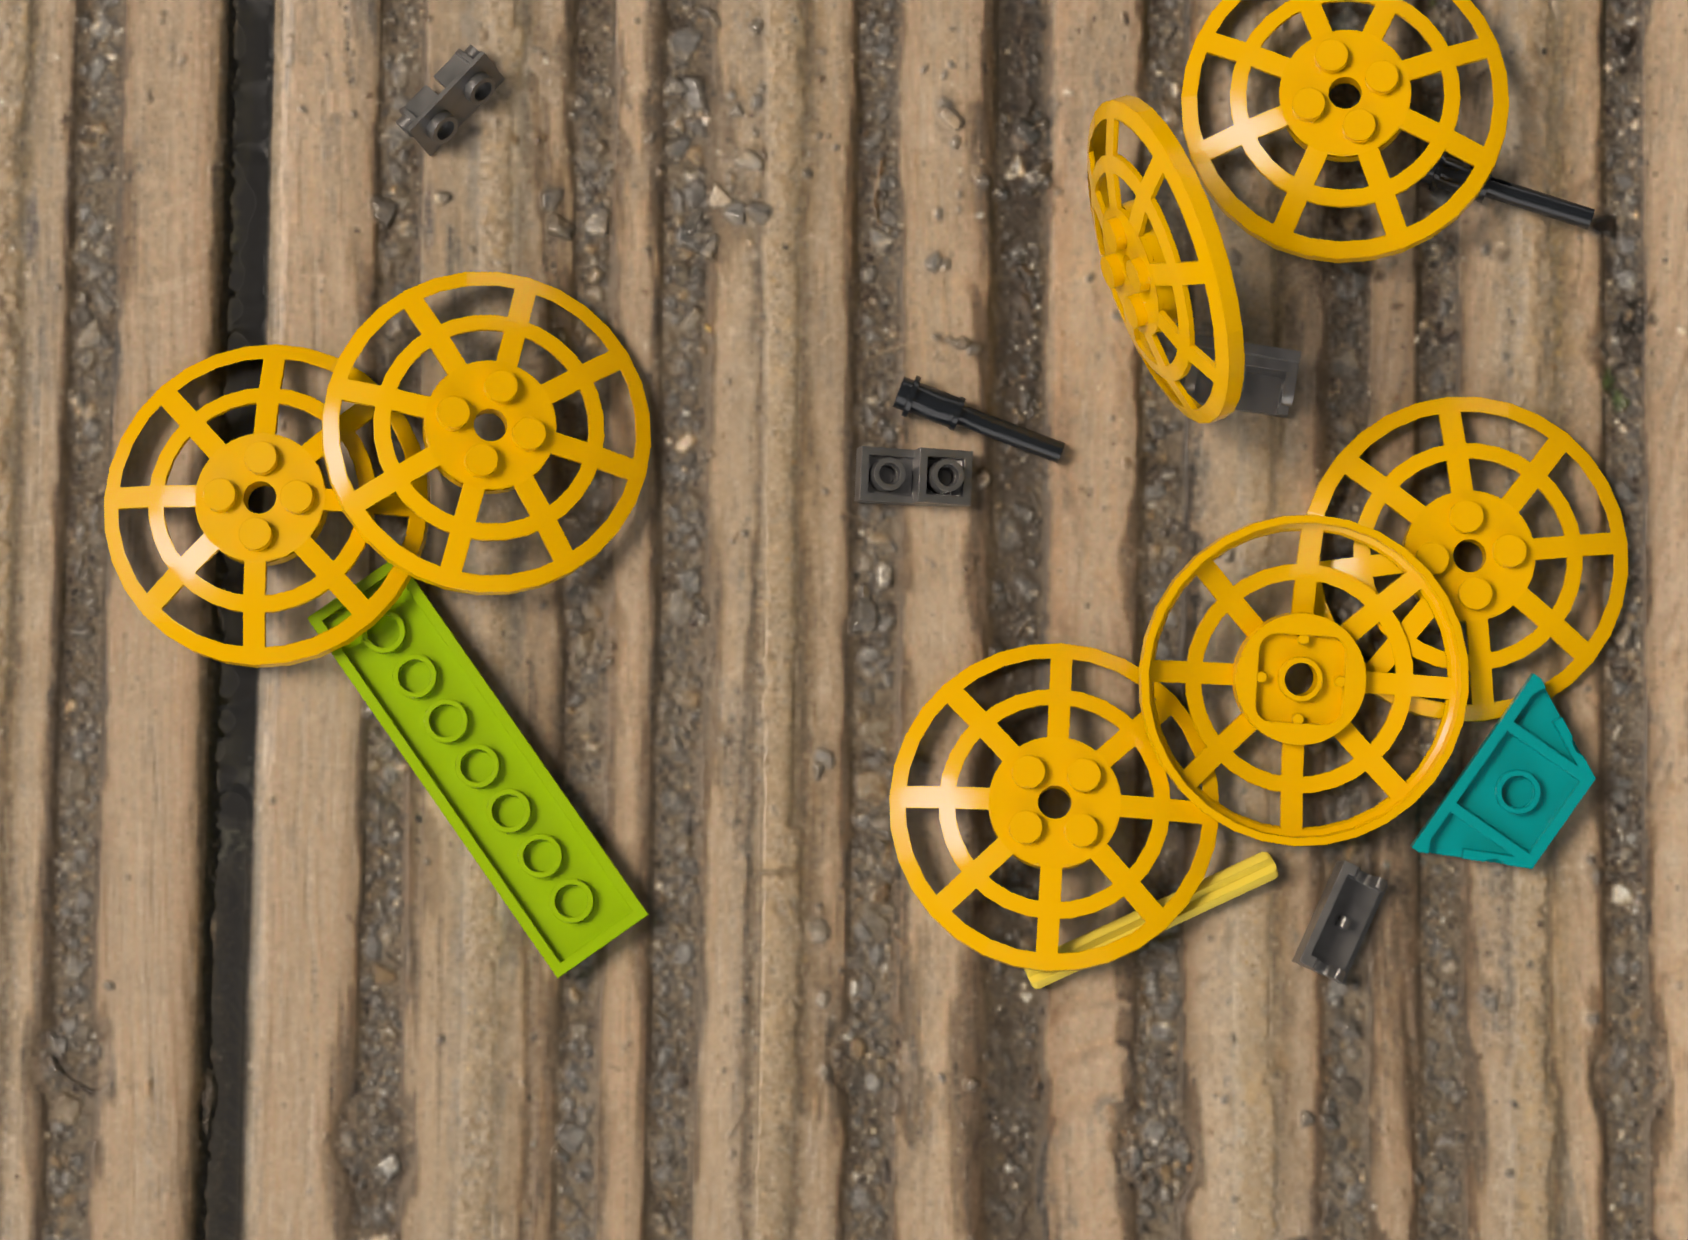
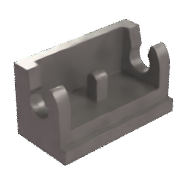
M1195 335V345L1215 361L1214 337ZM1244 342V382L1241 397L1235 410L1287 418L1289 407H1292L1301 351ZM1193 364L1188 375L1182 379V385L1187 393L1199 404L1204 405L1211 393L1213 382Z
M1338 861L1292 961L1335 982L1344 984L1388 887L1387 881L1381 877H1375L1361 871L1358 866L1352 863Z

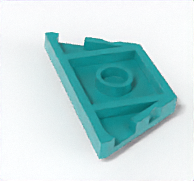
M1531 673L1410 845L1413 849L1421 853H1433L1533 869L1596 779L1584 756L1581 755L1570 730L1564 719L1560 717L1540 677Z

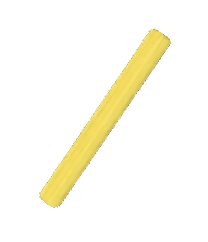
M1260 852L1204 878L1187 907L1167 929L1276 879L1279 874L1272 856L1268 852ZM1176 892L1157 900V902L1163 907ZM1133 911L1058 946V953L1080 952L1107 945L1132 933L1146 922L1136 911ZM1024 969L1031 986L1035 989H1041L1077 972H1041Z

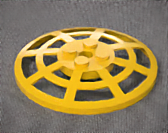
M1222 0L1216 6L1197 35L1185 67L1181 94L1183 134L1191 163L1204 189L1222 212L1247 234L1276 250L1308 260L1332 263L1373 261L1403 253L1430 240L1456 221L1478 197L1495 168L1505 139L1509 112L1507 71L1499 44L1485 17L1471 0L1452 1L1469 20L1478 39L1451 46L1447 45L1442 34L1425 15L1403 0H1289L1267 15L1252 31L1246 42L1216 33L1227 15L1241 0ZM1338 2H1355L1375 7L1362 32L1357 30L1332 31L1322 5ZM1301 13L1311 40L1303 44L1291 58L1262 48L1264 42L1278 27L1293 16ZM1394 16H1399L1415 28L1428 43L1432 51L1402 60L1396 51L1383 41ZM1207 53L1236 62L1230 88L1231 117L1234 126L1203 140L1199 125L1197 94L1201 67ZM1487 59L1492 78L1493 108L1490 130L1486 142L1482 146L1454 131L1458 121L1461 100L1457 67ZM1251 68L1280 78L1279 106L1249 118L1246 92ZM1441 72L1444 102L1440 122H1437L1410 109V82ZM1339 84H1350L1358 89L1361 98L1351 108H1339L1331 102L1329 98L1330 91ZM1286 128L1294 141L1306 150L1295 175L1289 174L1274 162L1260 145L1258 139ZM1401 130L1429 143L1425 151L1413 164L1392 178L1389 177L1380 152L1397 138ZM1239 147L1243 148L1246 156L1260 174L1277 188L1286 192L1274 223L1257 215L1234 195L1219 176L1212 160ZM1444 152L1474 167L1467 180L1445 204L1423 220L1408 227L1406 226L1396 195L1405 192L1423 179L1438 163ZM1326 160L1333 162L1359 161L1368 186L1341 190L1315 185ZM1307 202L1336 208L1363 207L1375 204L1385 235L1367 240L1332 241L1309 238L1294 233Z
M1130 95L1103 102L1093 115L1087 144L1089 198L1096 241L1101 257L1100 264L1103 277L1111 290L1116 307L1138 353L1161 390L1173 405L1187 418L1198 423H1212L1224 419L1234 412L1241 397L1245 365L1244 338L1238 296L1231 266L1209 200L1181 144L1166 122L1151 106L1140 98ZM1119 121L1138 136L1153 156L1143 177L1130 161L1118 154ZM1119 177L1131 188L1135 194V200L1122 203ZM1164 178L1167 180L1181 210L1198 260L1181 262L1169 225L1155 198ZM1205 284L1213 326L1215 361L1195 345L1194 318L1188 285ZM1163 332L1177 349L1176 356L1171 364L1157 336L1158 333ZM1192 364L1213 382L1211 393L1203 406L1187 393L1179 381L1188 375Z
M463 272L434 278L403 291L379 307L356 330L339 356L327 387L322 416V449L330 485L343 513L362 539L387 562L411 577L444 590L472 595H510L541 588L572 574L595 558L617 535L634 508L647 474L651 448L650 412L642 381L628 352L611 329L589 308L563 291L528 277L501 272ZM466 286H501L515 289L508 317L500 315H472L452 319L442 324L424 298L441 291ZM536 295L556 303L578 317L601 339L609 351L582 364L578 357L558 338L542 328L529 323ZM404 310L421 335L414 339L396 357L385 374L382 384L376 385L348 379L355 361L370 338L390 318ZM475 331L503 332L496 361L485 360L468 364L451 340V337ZM524 340L532 341L550 352L566 368L567 372L540 384L532 375L518 367ZM431 349L447 376L438 383L430 397L399 390V384L409 368L423 353ZM618 371H621L628 385L635 414L636 443L633 458L603 448L605 437L604 414L594 383ZM577 391H580L587 413V442L556 432L557 424L553 404ZM342 401L375 407L373 416L374 443L378 460L384 473L354 490L347 475L340 446L339 417ZM392 411L423 419L422 431L425 449L401 463L396 458L391 439L390 418ZM483 414H494L504 423L505 434L495 441L484 440L475 431V419ZM550 454L580 463L579 472L570 486L556 501L549 505L534 477L543 468ZM437 468L446 479L462 488L455 515L448 514L431 504L411 483ZM600 470L627 480L623 494L608 519L587 541L572 550L558 520L565 516L583 497L594 479L596 471ZM515 490L529 514L526 518L506 523L476 522L483 494H500ZM396 493L401 501L419 518L437 529L449 533L441 565L423 560L399 545L376 524L367 509ZM538 532L553 562L539 568L513 574L477 575L462 572L471 539L477 541H507Z
M279 344L245 346L215 354L184 369L161 386L140 408L121 437L109 468L104 496L105 534L111 561L125 591L141 613L170 639L196 654L225 664L254 668L291 666L321 658L350 644L373 627L397 602L412 578L393 565L382 585L369 599L358 589L346 574L355 565L367 543L362 539L354 526L348 541L334 561L315 542L324 527L328 511L343 512L333 489L328 488L325 475L317 463L324 457L322 429L302 446L289 438L276 435L280 405L305 411L321 421L324 410V403L314 397L293 390L282 389L286 360L305 362L333 372L339 359L337 357L310 348ZM263 359L259 388L245 389L224 395L204 405L197 411L178 392L190 381L216 368L245 360ZM355 367L352 368L348 379L378 385L364 372ZM257 404L253 434L236 438L225 444L207 424L212 419L230 410ZM354 404L339 417L340 443L343 442L354 463L359 488L374 479L375 474L371 459L356 431L373 419L375 407ZM162 406L179 427L171 435L158 457L152 473L150 486L120 487L123 470L135 440L149 418ZM392 411L390 418L391 426L403 449L406 460L420 452L422 448L405 415ZM191 438L209 458L199 475L197 484L167 485L175 459ZM427 473L411 484L431 503L430 479ZM262 486L274 488L276 492L274 506L265 513L251 512L248 506L251 493ZM393 493L367 509L373 520L375 519V514L409 518L402 547L421 557L426 544L429 523L419 518L401 501L397 494ZM165 508H195L198 523L204 533L182 556L177 552L169 535ZM148 509L153 540L162 560L169 568L148 593H146L136 579L126 557L119 528V510ZM220 551L232 560L244 564L243 594H235L217 588L200 578L196 573ZM299 556L316 575L309 582L292 590L266 595L267 566L282 564ZM186 586L192 593L213 605L231 611L243 612V646L224 644L198 635L174 621L163 609ZM330 590L352 614L337 626L312 638L283 646L266 647V613H277L300 607Z
M1444 397L1415 403L1384 416L1359 433L1335 457L1318 483L1306 515L1325 516L1334 491L1345 475L1371 493L1364 505L1358 524L1374 529L1385 504L1410 523L1404 535L1402 546L1411 552L1432 573L1448 596L1459 623L1466 624L1471 704L1466 706L1464 722H1483L1500 718L1514 698L1494 702L1492 669L1506 666L1526 657L1541 647L1549 638L1574 659L1562 672L1544 683L1550 698L1570 686L1594 662L1611 636L1623 606L1628 579V541L1621 510L1609 482L1591 456L1567 432L1541 415L1511 403L1482 397ZM1461 412H1481L1506 417L1534 428L1548 439L1530 462L1522 456L1500 447L1481 443H1466ZM1438 415L1443 446L1433 447L1410 457L1395 467L1387 476H1384L1359 458L1370 445L1392 430L1423 417ZM1565 452L1579 464L1595 487L1607 514L1610 528L1609 533L1580 534L1578 523L1569 502L1558 486L1548 477ZM1469 459L1499 464L1519 474V477L1502 498L1486 492L1474 491ZM1446 462L1450 493L1435 499L1427 506L1400 487L1405 480L1420 470L1437 463ZM1537 489L1544 495L1555 511L1563 531V536L1533 538L1527 523L1519 514L1520 510ZM1356 541L1353 542V557L1327 561L1319 560L1320 566L1331 567L1350 574L1371 587L1377 594L1378 591L1373 577L1404 574L1391 560L1381 554L1371 555L1370 547ZM1471 542L1481 550L1483 559L1477 571L1466 572L1455 564L1453 553L1459 543ZM1613 555V577L1609 599L1597 629L1589 641H1587L1565 621L1579 591L1583 570V557ZM1566 558L1563 586L1555 605L1551 609L1528 589L1534 573L1535 561ZM1317 582L1313 614L1335 622L1325 599L1322 582ZM1420 591L1413 595L1418 602L1400 623L1407 637L1411 656L1434 667L1447 669L1445 651L1424 644L1417 639L1434 618L1429 604ZM1514 606L1537 626L1531 634L1516 644L1491 652L1488 619L1496 617ZM1377 623L1378 629L1386 636L1382 626ZM1388 639L1371 659L1365 663L1366 671L1388 673L1395 665ZM1374 694L1392 705L1393 695ZM1412 697L1409 713L1441 720L1445 702L1425 699L1423 697Z
M1315 514L1282 515L1249 523L1221 536L1196 554L1172 579L1156 605L1143 639L1138 669L1139 704L1146 734L1160 765L1178 790L1203 813L1227 828L1262 842L1288 846L1328 845L1357 838L1387 824L1412 806L1436 780L1451 756L1464 723L1469 694L1468 655L1462 628L1448 596L1432 573L1405 547L1383 533L1350 520ZM1300 531L1296 564H1283L1262 569L1233 585L1214 562V560L1228 550L1254 538L1279 532ZM1323 533L1340 535L1367 545L1391 560L1404 574L1377 594L1371 587L1350 574L1331 567L1320 566L1319 560ZM1197 576L1216 601L1207 610L1196 628L1188 649L1187 661L1156 660L1158 642L1168 615L1184 589ZM1294 580L1291 613L1277 615L1263 622L1244 599L1250 593L1267 585ZM1317 582H1322L1342 589L1358 599L1364 606L1341 625L1325 617L1314 615ZM1418 591H1420L1429 604L1440 629L1447 658V677L1413 674V661L1409 643L1393 610ZM1228 614L1247 636L1236 654L1234 663L1203 662L1211 635L1221 619ZM1377 623L1382 626L1391 645L1395 673L1366 671L1362 653L1356 644V641ZM1297 663L1307 664L1313 673L1311 687L1302 694L1291 693L1285 684L1286 672ZM1154 682L1185 683V695L1190 717L1206 747L1184 769L1172 754L1161 729L1154 698ZM1202 684L1232 685L1234 697L1241 714L1219 734L1213 728L1206 712L1202 695ZM1365 693L1393 695L1392 705L1386 721L1376 737L1369 743L1351 721L1357 714ZM1412 697L1445 699L1443 716L1433 743L1418 768L1404 781L1382 756L1390 749L1402 730L1410 709ZM1256 730L1271 739L1282 742L1280 775L1252 766L1239 758L1233 751ZM1334 736L1353 758L1346 764L1331 771L1303 776L1304 745L1316 744ZM1222 763L1229 771L1248 783L1270 791L1280 792V826L1261 823L1231 811L1211 799L1202 791L1199 785ZM1366 772L1388 796L1373 808L1349 819L1322 826L1303 827V793H1316L1333 789L1356 779Z
M1064 643L1033 644L998 652L970 665L946 682L922 707L906 733L894 764L889 795L890 828L898 862L912 892L931 918L954 939L984 957L1011 967L1041 972L1080 971L1108 964L1139 950L1164 932L1187 907L1204 879L1215 848L1219 823L1203 813L1191 801L1170 799L1167 775L1160 765L1146 734L1142 712L1131 719L1124 711L1103 699L1083 692L1071 691L1073 660L1090 662L1113 670L1138 685L1139 667L1124 658L1095 648ZM1033 659H1051L1049 689L1015 695L995 704L987 711L964 690V688L978 678L1004 666ZM1154 682V698L1156 699L1155 704L1160 725L1172 716L1182 729L1196 757L1206 745L1199 737L1190 714L1173 693L1160 682ZM948 704L969 727L961 734L949 754L942 773L940 786H907L910 767L920 740L935 716ZM1048 706L1047 737L1034 739L1018 746L997 724L1004 718L1022 710ZM1070 707L1096 714L1116 726L1119 731L1097 750L1083 742L1069 738ZM981 738L1002 761L993 776L990 788L957 787L964 761ZM1134 747L1140 753L1148 769L1154 797L1121 795L1118 780L1111 767ZM1214 770L1202 782V791L1219 803L1218 781ZM1049 789L1064 791L1071 802L1069 812L1057 819L1045 816L1038 806V800L1042 793ZM906 808L939 809V820L945 844L961 873L937 895L926 881L914 856L907 829ZM956 809L988 810L991 826L997 839L974 860L968 853L961 838L956 819ZM1119 818L1153 820L1146 845L1136 862L1129 869L1108 845L1115 833ZM1169 821L1202 825L1200 841L1191 867L1176 893L1162 907L1141 881L1149 873L1160 855L1168 833ZM1013 856L1026 865L1040 869L1039 900L1028 899L1012 893L995 883L989 876ZM1092 860L1112 883L1106 889L1089 897L1061 902L1062 870L1076 868ZM977 889L986 898L1007 910L1024 916L1038 918L1036 952L1016 949L989 939L966 925L952 911ZM1124 897L1146 922L1132 933L1107 945L1080 952L1058 953L1060 919H1073L1096 913L1115 904Z

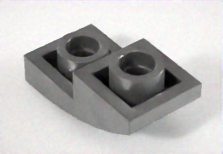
M870 446L858 447L856 453L854 502L915 506H971L973 451L922 447L915 450Z

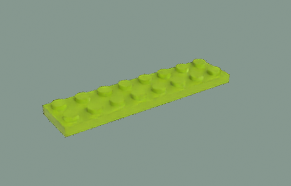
M389 562L385 563L355 585L369 599L382 585L393 565ZM412 577L397 602L373 627L350 644L331 653L557 978H560L647 917L649 913L415 578ZM335 598L307 619L316 632L320 634L337 626L352 614Z

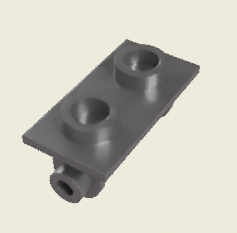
M471 44L464 51L459 48L455 55L433 76L445 88L439 95L425 85L399 110L402 116L396 121L397 125L410 137L413 136L430 156L455 135L462 123L480 105L487 102L495 89L505 80L483 51L479 52Z

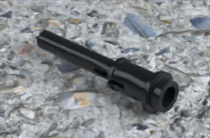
M1444 152L1438 163L1420 182L1428 184V190L1433 192L1438 187L1455 193L1467 180L1474 167L1463 161L1447 157V152ZM1492 174L1475 199L1477 202L1482 203L1484 197L1587 230L1595 209L1492 177Z
M916 375L914 380L904 376L893 405L894 408L902 410L901 416L907 417L908 413L948 427L952 431L958 425L1050 461L1059 462L1065 446L1064 442L965 406L966 398H959L920 383L922 378Z

